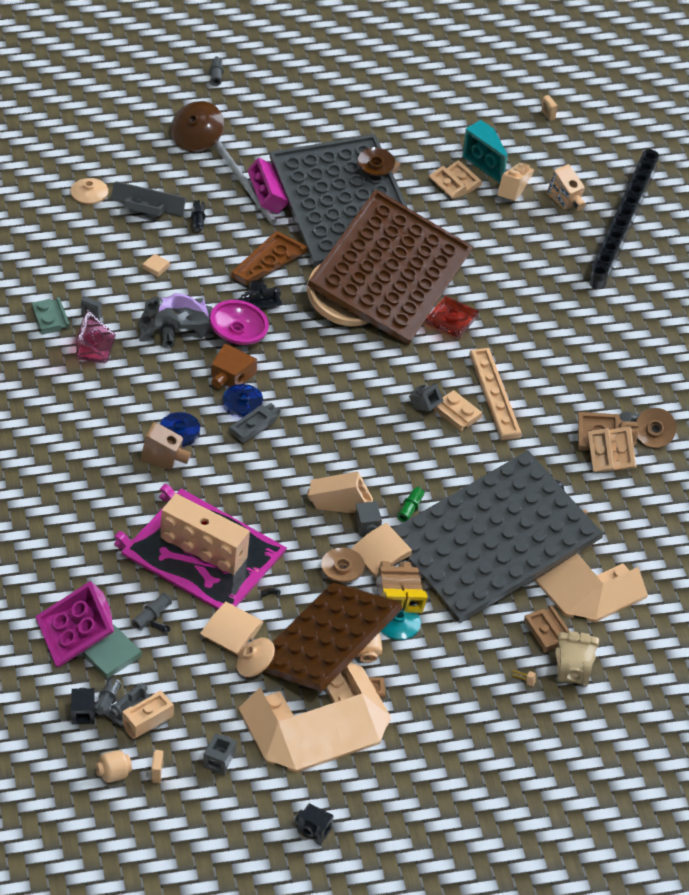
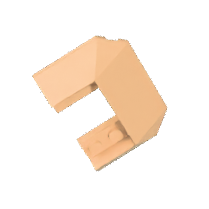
M578 553L534 579L564 616L574 618V615L587 618L586 621L594 623L648 597L639 567L629 571L622 563L596 575Z
M350 662L325 688L332 704L296 716L292 714L281 691L265 696L261 688L256 690L238 708V711L264 761L271 765L277 763L287 767V770L297 773L379 745L385 729L390 723L391 716L376 693L363 667Z

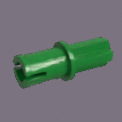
M421 487L414 488L409 497L404 499L403 507L397 514V519L400 522L404 523L409 520L412 514L419 509V503L425 494Z

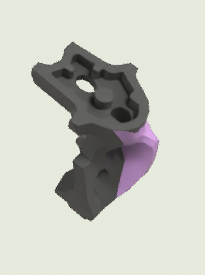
M174 293L166 298L154 296L151 299H147L144 312L137 323V327L140 329L139 340L142 342L148 341L154 331L160 329L167 322L173 323L178 329H193L200 338H203L206 332L214 333L210 325V314L213 307L205 305L203 298L193 299L179 293Z

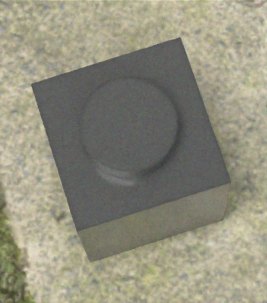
M377 501L356 503L355 521L360 537L366 536L382 525Z

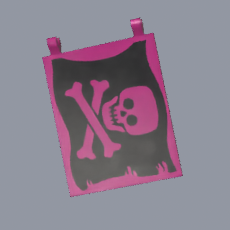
M164 484L159 489L162 492L159 498L163 501H170L176 492L169 485ZM182 488L176 494L250 530L247 559L234 575L160 538L162 509L133 540H130L122 531H119L114 536L117 539L114 545L119 549H123L121 555L217 610L225 602L237 607L287 550V547Z

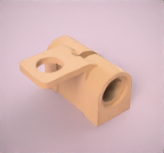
M160 690L137 705L125 709L122 713L126 732L132 739H135L173 718V703Z

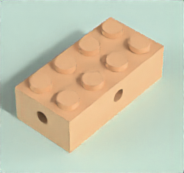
M176 493L162 509L160 538L166 542L172 543L182 548L185 552H190L203 561L209 562L233 575L247 559L250 530Z

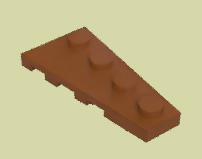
M275 231L231 272V278L249 285L250 281L258 280L305 254L307 246Z

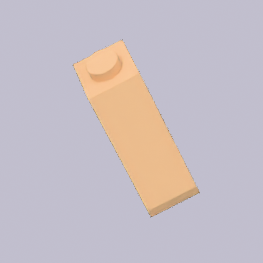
M358 471L311 480L310 489L307 491L309 501H312L315 508L319 510L355 514L356 503L373 502V498Z

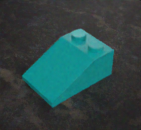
M482 120L465 129L462 157L500 183L502 175L506 172L508 154L495 129Z

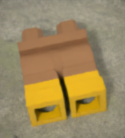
M389 561L380 562L376 578L379 596L401 602L403 611L406 613H423L428 598L426 591H423L418 567H412L410 562H402L399 564V567H392ZM410 600L416 602L417 606H410Z

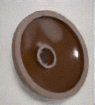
M195 101L185 105L176 113L171 123L173 140L181 149L188 152H201L212 147L220 139L224 130V118L221 111L214 104L206 101Z

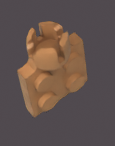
M579 412L578 450L590 451L588 431L605 428L611 430L628 426L631 427L633 444L636 445L638 430L635 428H638L636 422L620 420L619 414Z

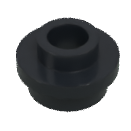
M264 280L249 282L248 291L259 290L260 294H262L263 289H267Z

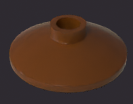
M372 147L360 153L358 165L362 171L369 175L383 176L389 174L394 169L395 159L389 151Z

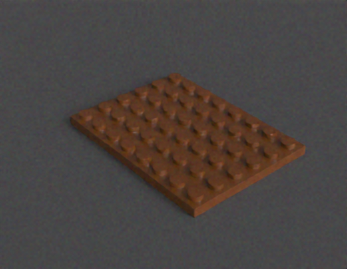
M375 189L310 278L307 286L409 346L471 253L473 246Z

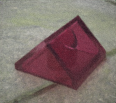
M89 310L85 311L76 337L77 359L105 364L108 361L116 334Z

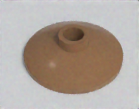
M650 408L645 410L636 421L638 428L635 429L638 430V439L648 447H664L675 437V419L664 409ZM654 426H657L660 430L659 432L654 433L652 431V428Z
M349 548L332 549L323 556L321 561L323 573L329 579L342 583L358 579L365 567L362 556Z

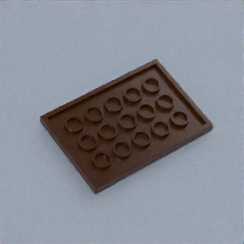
M332 582L272 642L275 647L274 657L269 666L262 672L322 692L402 610L401 602Z

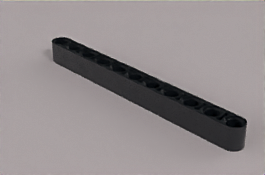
M647 149L642 153L592 265L589 284L595 289H602L606 286L654 177L659 154L655 150Z

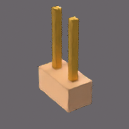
M512 670L514 673L526 676L527 679L514 674L512 677L527 681V685L534 686L536 673L529 671L528 674Z

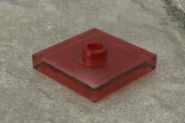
M445 296L428 315L426 324L460 339L477 319L479 311Z

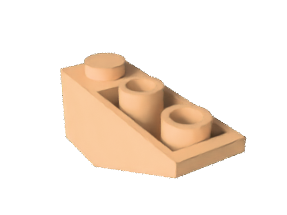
M519 163L502 175L497 195L514 201L518 199L533 175L534 169L529 168L530 166L527 164Z

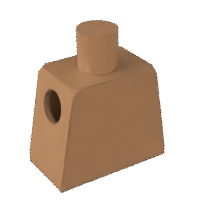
M153 422L146 435L140 461L170 470L176 461L188 464L192 453L181 449L182 436Z

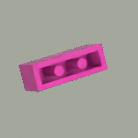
M258 157L247 170L261 207L279 214L287 206L288 199L272 163Z

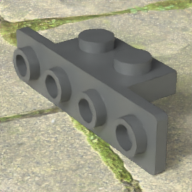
M115 181L113 184L112 200L124 202L123 208L129 209L132 213L143 212L147 213L149 217H158L164 212L179 216L184 215L186 197Z

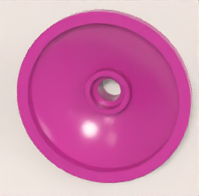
M226 300L220 302L212 309L210 314V325L214 332L222 339L233 344L250 345L257 343L268 332L269 322L266 315L258 307L245 301Z

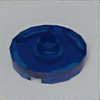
M249 384L233 385L223 395L224 409L233 416L234 414L239 415L240 418L263 405L262 392Z
M175 412L167 415L160 422V425L183 437L181 447L193 444L195 439L200 436V423L191 414Z

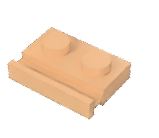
M454 390L443 397L444 401L433 408L436 413L460 432L463 431V428H468L482 418V412Z

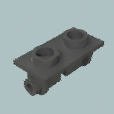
M137 683L133 689L117 703L113 704L105 715L122 727V711L151 697L146 693L147 686L144 683Z

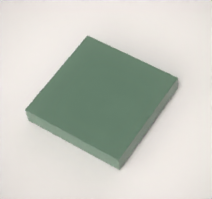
M113 625L114 632L81 653L106 679L142 657V651L115 625Z

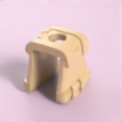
M560 632L558 635L559 647L555 649L558 667L557 682H569L588 686L592 665L596 658L595 652L599 646V638L592 637L587 633Z

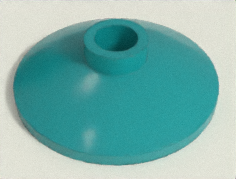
M402 608L381 630V633L393 640L410 639L420 630V616L418 613H406Z

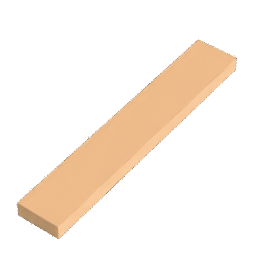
M490 349L470 350L471 361L501 441L521 438L519 425Z

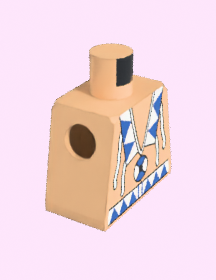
M570 164L555 169L547 194L564 210L575 207L577 211H580L586 205L582 200L585 189L584 185Z

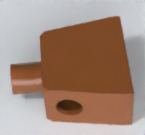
M225 343L211 365L212 385L217 389H220L223 385L232 389L238 388L257 373V358Z

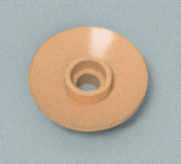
M84 178L76 181L72 185L70 192L75 201L91 205L100 203L107 197L108 187L101 180Z
M257 638L248 643L237 658V671L244 677H253L264 671L274 657L275 647L272 641L268 638Z

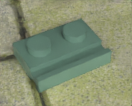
M60 297L53 301L47 299L32 302V310L42 335L58 332L63 328L70 329V323Z

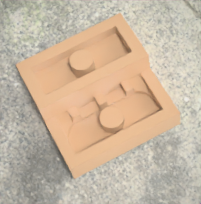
M459 160L448 168L441 166L429 175V178L452 199L472 192L482 185L481 180Z
M630 426L611 430L605 428L588 431L593 472L637 468Z
M387 522L371 531L351 548L362 556L365 567L375 578H377L381 561H389L392 567H394V564L412 554V549Z
M225 602L211 617L200 634L203 638L239 656L248 641L254 639L264 622Z

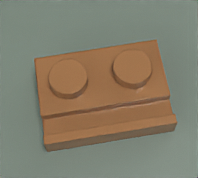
M550 606L547 610L541 609L524 616V622L544 652L559 647L558 635L560 632L569 633V629L553 606Z

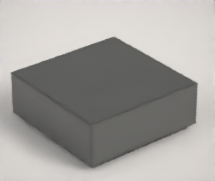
M84 296L81 299V314L99 321L102 317V302Z

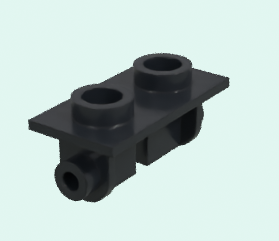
M276 287L263 289L262 294H260L259 290L244 292L239 297L241 301L251 303L259 309L282 306L279 297L281 296V290Z

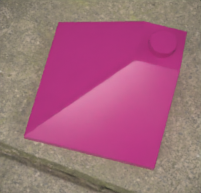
M91 581L35 616L54 663L58 668L114 632L111 610L105 595Z

